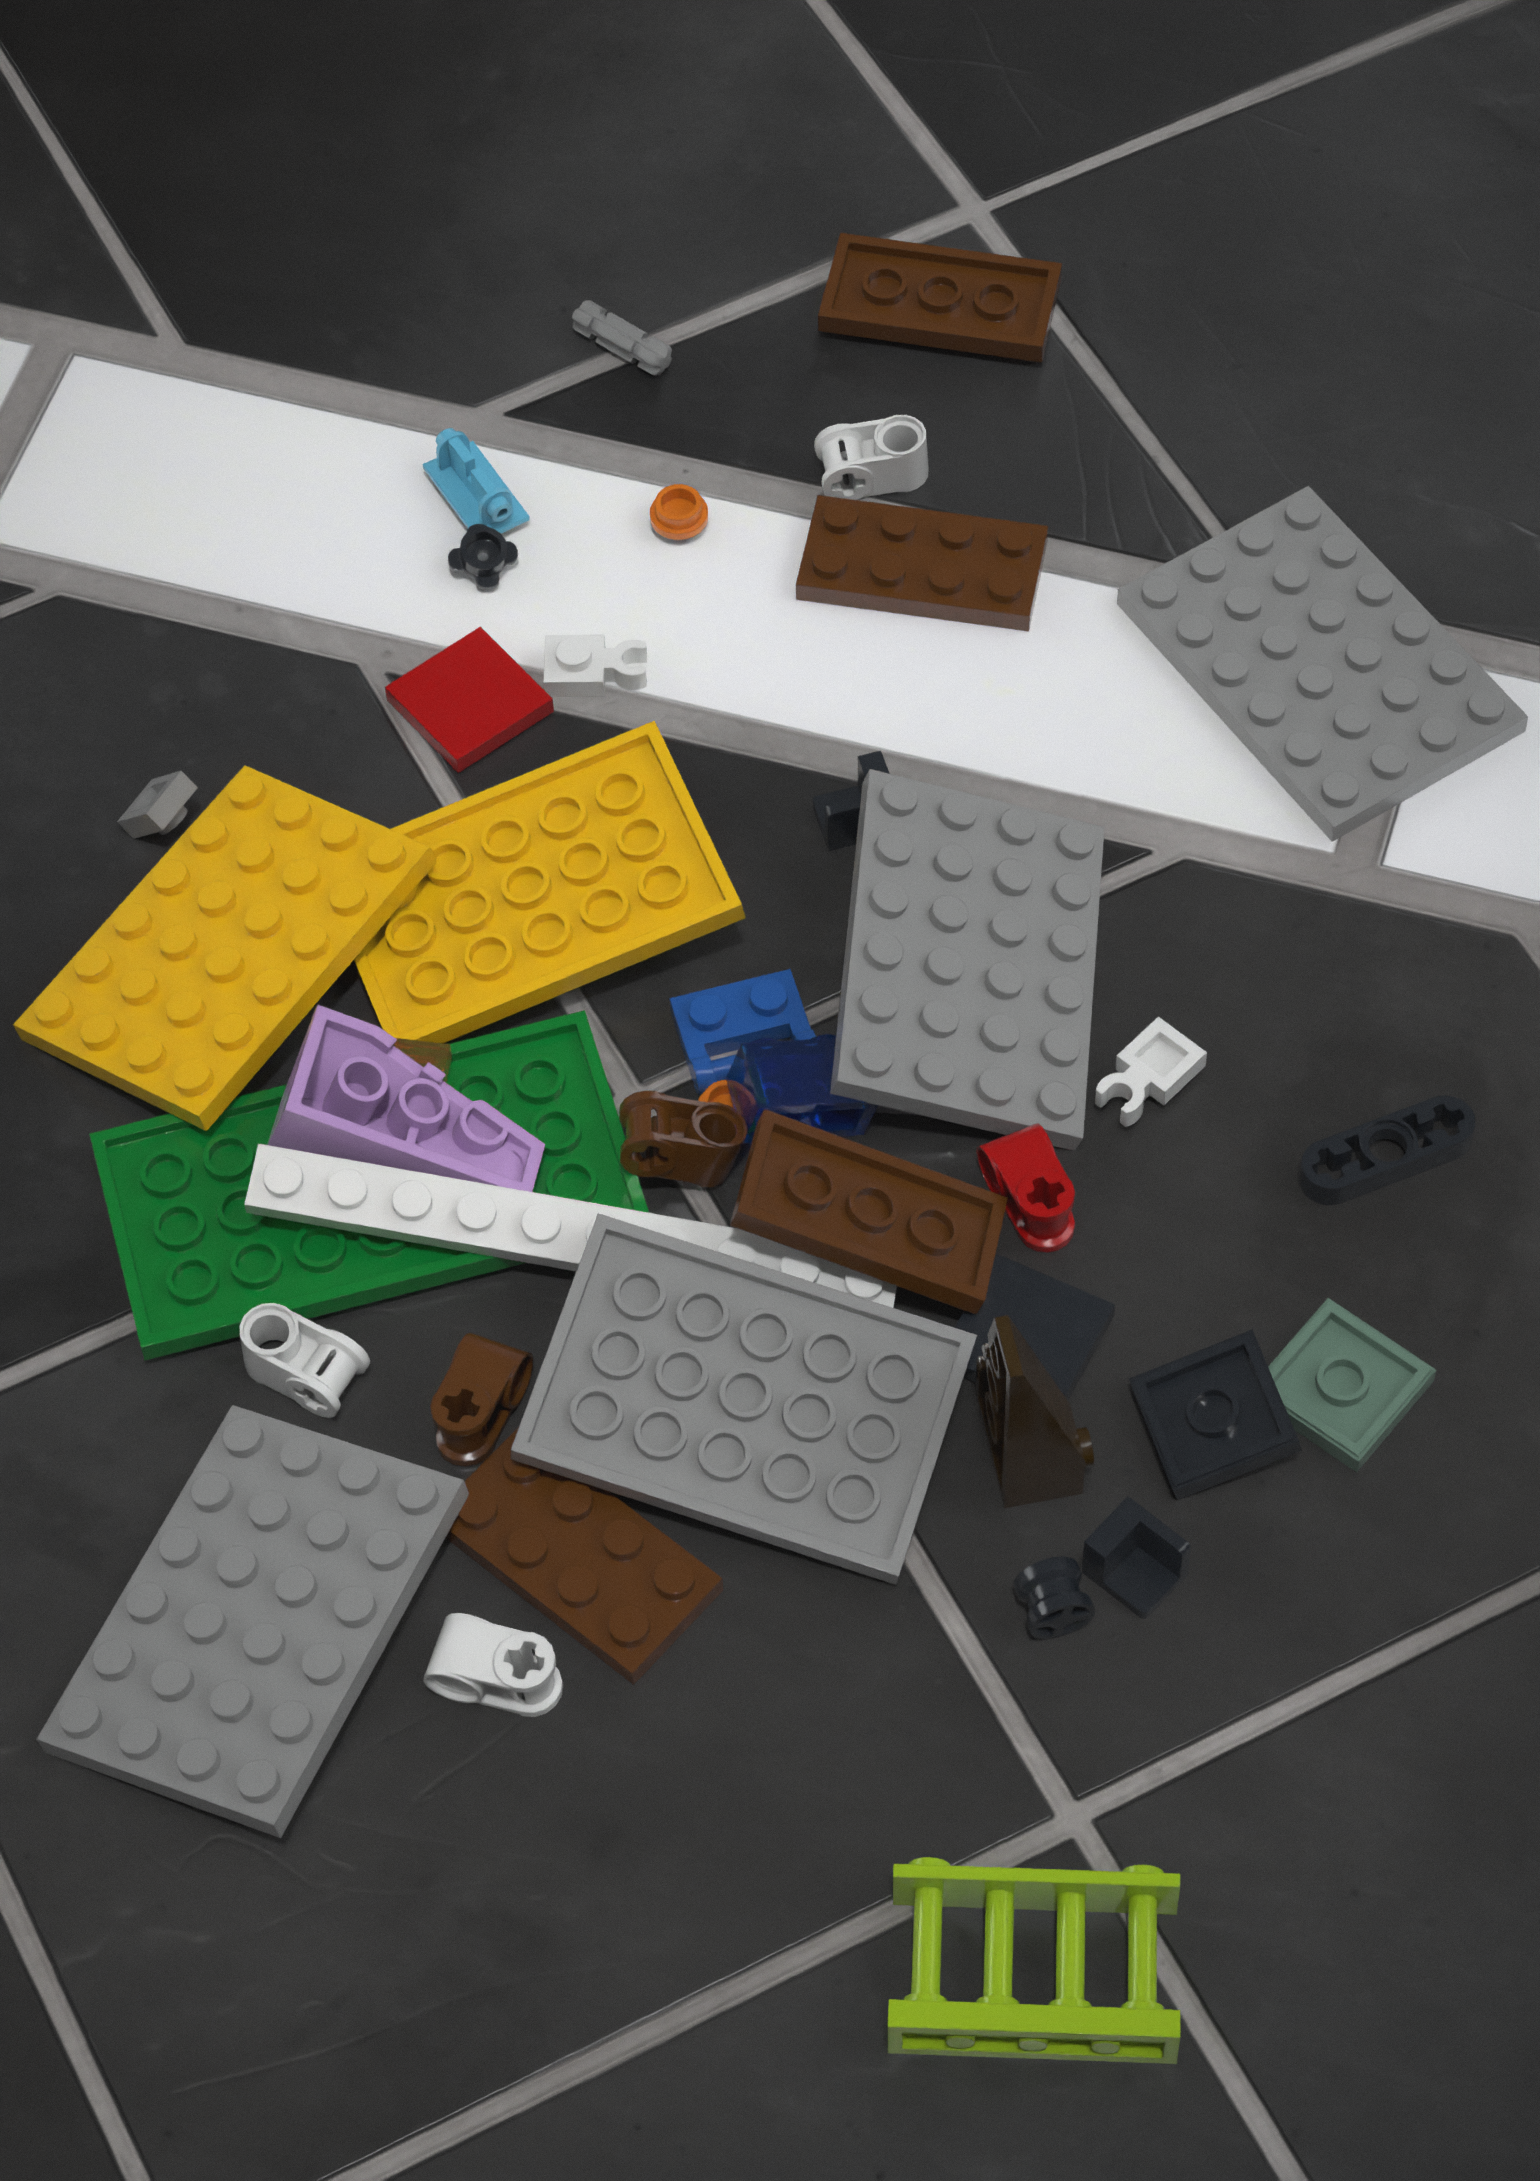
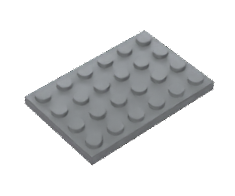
M1309 486L1118 589L1117 605L1332 842L1526 731L1528 716Z
M869 769L862 784L830 1094L1004 1135L1039 1123L1047 1133L1053 1146L1075 1151L1082 1141L1084 1134L1104 827Z
M598 1213L513 1442L511 1459L896 1585L977 1335Z
M232 1405L36 1740L47 1754L281 1838L469 1495L464 1480Z

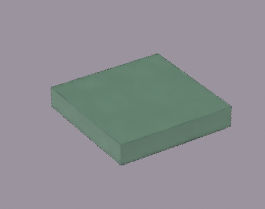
M1329 1298L1268 1366L1294 1430L1355 1472H1358L1431 1386L1436 1375V1369Z

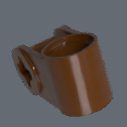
M657 1091L636 1092L626 1097L620 1104L619 1119L623 1127L626 1128V1140L620 1148V1162L625 1170L640 1177H660L689 1182L701 1187H714L722 1184L728 1177L746 1138L747 1125L738 1111L731 1106L719 1102L707 1103L668 1096ZM654 1109L657 1116L651 1118V1110ZM646 1150V1158H642L640 1152Z
M467 1333L462 1338L454 1353L450 1368L437 1392L434 1394L430 1405L432 1420L438 1428L436 1433L438 1452L444 1460L453 1465L466 1467L476 1465L488 1458L494 1450V1446L513 1409L519 1405L526 1393L533 1371L532 1353L473 1333Z

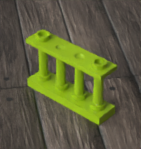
M933 1857L917 1858L910 1861L909 1864H894L893 1905L914 1906L911 1994L905 1996L904 2000L889 1999L888 2053L1177 2064L1180 2044V2010L1164 2009L1161 2004L1157 2003V1914L1177 1915L1180 1874L1164 1873L1162 1869L1151 1865H1133L1126 1867L1122 1872L951 1866L947 1861ZM943 1907L985 1908L983 1997L977 1999L976 2002L947 2001L945 1997L940 1995ZM1014 1909L1057 1911L1056 1998L1050 2001L1048 2005L1019 2004V2001L1012 1997ZM1085 1912L1128 1913V2002L1122 2004L1121 2008L1092 2007L1088 2001L1084 2000Z

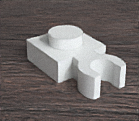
M605 634L545 635L544 690L551 697L605 696V682H615L620 687L628 690L643 689L647 687L646 667H630L627 665L631 663H647L646 642L626 640L619 643L615 648H606Z
M1158 1016L1117 1055L1116 1070L1120 1073L1109 1074L1098 1083L1095 1104L1101 1108L1113 1097L1126 1098L1129 1102L1125 1103L1121 1108L1120 1123L1125 1127L1130 1126L1141 1117L1144 1109V1100L1149 1095L1162 1105H1165L1205 1067L1207 1052Z

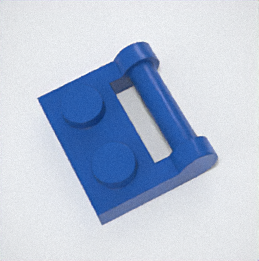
M791 969L669 998L670 1012L698 1096L702 1095L711 1084L721 1080L735 1081L800 1065L801 1070L821 1066L818 1042L814 1031L811 1030ZM790 1037L791 1041L777 1045H772L720 1059H710L711 1056L727 1052H732Z

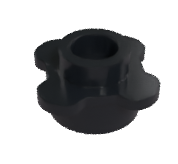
M474 524L467 529V533L461 540L460 548L452 549L449 552L448 565L454 572H464L475 579L478 588L491 590L498 586L499 575L507 565H513L517 561L518 550L514 543L506 541L497 530L484 524ZM480 553H486L489 558L481 561L477 556Z

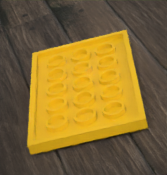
M652 721L391 828L393 831L430 846L437 863L355 957L354 961L382 1029L397 1039L394 1046L407 1055L441 1045L738 922L746 917L742 903L655 721Z
M244 765L13 1025L21 1040L207 1131L437 863L432 849L428 845Z

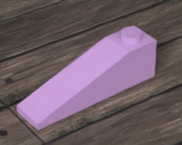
M317 1005L283 1093L267 1145L517 1190L533 1191L545 1147L543 1142L485 1101H471L444 1082L443 1079L446 1074L430 1062L423 1067L396 1048L394 1044L397 1039L380 1027Z

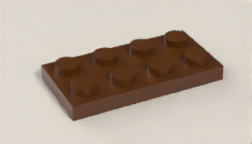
M840 233L818 313V331L1042 362L1061 284L1062 263Z
M817 495L796 581V600L1029 632L1048 543V526Z
M764 1109L756 1125L730 1226L977 1314L986 1299L1008 1198Z
M518 1427L464 1481L469 1495L445 1538L634 1685L723 1591V1578L609 1491L512 1460L511 1448L518 1432Z

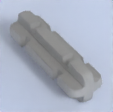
M591 300L583 301L580 307L575 309L572 315L575 331L589 339H594L597 336L596 343L632 364L639 360L637 366L653 376L661 375L665 368L670 366L672 362V349L669 345L655 337H650L647 340L648 333L612 312L605 316L607 310Z

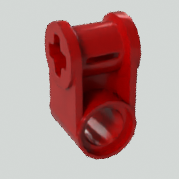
M1036 1123L978 1146L976 1150L977 1159L984 1180L991 1192L1008 1198L1005 1212L1014 1226L1019 1239L1025 1246L1034 1251L1048 1253L1060 1250L1068 1245L1075 1229V1220L1071 1211L1074 1206L1075 1190L1073 1183L1060 1164L1053 1145L1043 1127Z

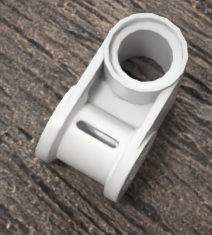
M894 415L885 419L867 422L836 424L825 428L815 438V452L817 457L823 461L825 469L821 484L826 496L858 500L863 497L894 492H910L922 486L928 478L926 429L923 423L915 417ZM839 441L844 442L846 451L840 452ZM844 474H848L850 482L848 485L844 484L842 476Z
M265 1303L258 1305L244 1315L240 1324V1340L244 1364L249 1376L256 1382L264 1384L295 1400L303 1408L321 1417L331 1418L336 1415L341 1406L339 1397L354 1375L363 1374L370 1364L368 1354L354 1340L335 1330L326 1329L280 1304ZM269 1340L285 1342L282 1346L275 1349L266 1350L259 1348L262 1343Z
M451 1613L446 1616L423 1680L429 1689L444 1698L467 1704L477 1703L526 1717H537L548 1713L557 1705L563 1691L561 1675L556 1668L555 1654L552 1645L545 1637L534 1632H525L493 1624L482 1618L463 1613Z

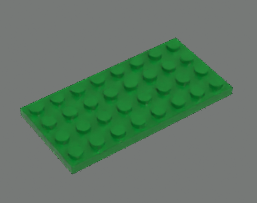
M585 1010L407 1054V1056L423 1067L430 1062L446 1074L443 1081L471 1101H485L545 1144L532 1192L649 1213L638 1176L625 1170L620 1162V1148L626 1138ZM286 1085L236 1097L207 1131L172 1114H166L89 1134L144 1360L239 1337L240 1324L244 1315L252 1308L261 1304H280L309 1319L526 1262L246 1213L244 1204L258 1144H268Z

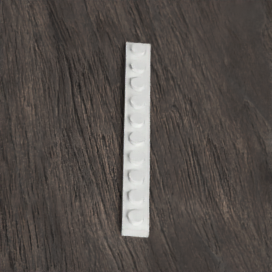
M258 1144L244 1204L246 1213L571 1271H577L594 1222L599 1213L892 1308L897 1289L896 1285L738 1228Z

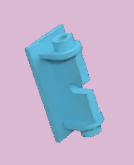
M453 428L445 429L436 437L437 458L422 464L423 469L467 529L474 524H484L503 533L530 520V516L474 441L469 442L465 433L455 431Z

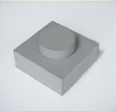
M182 771L151 779L117 822L133 839L157 832L164 835L174 829L186 816L188 810L183 805L198 787Z

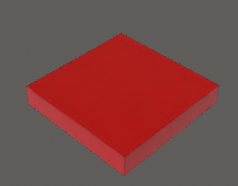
M481 626L385 686L387 701L458 773L554 712L553 698Z

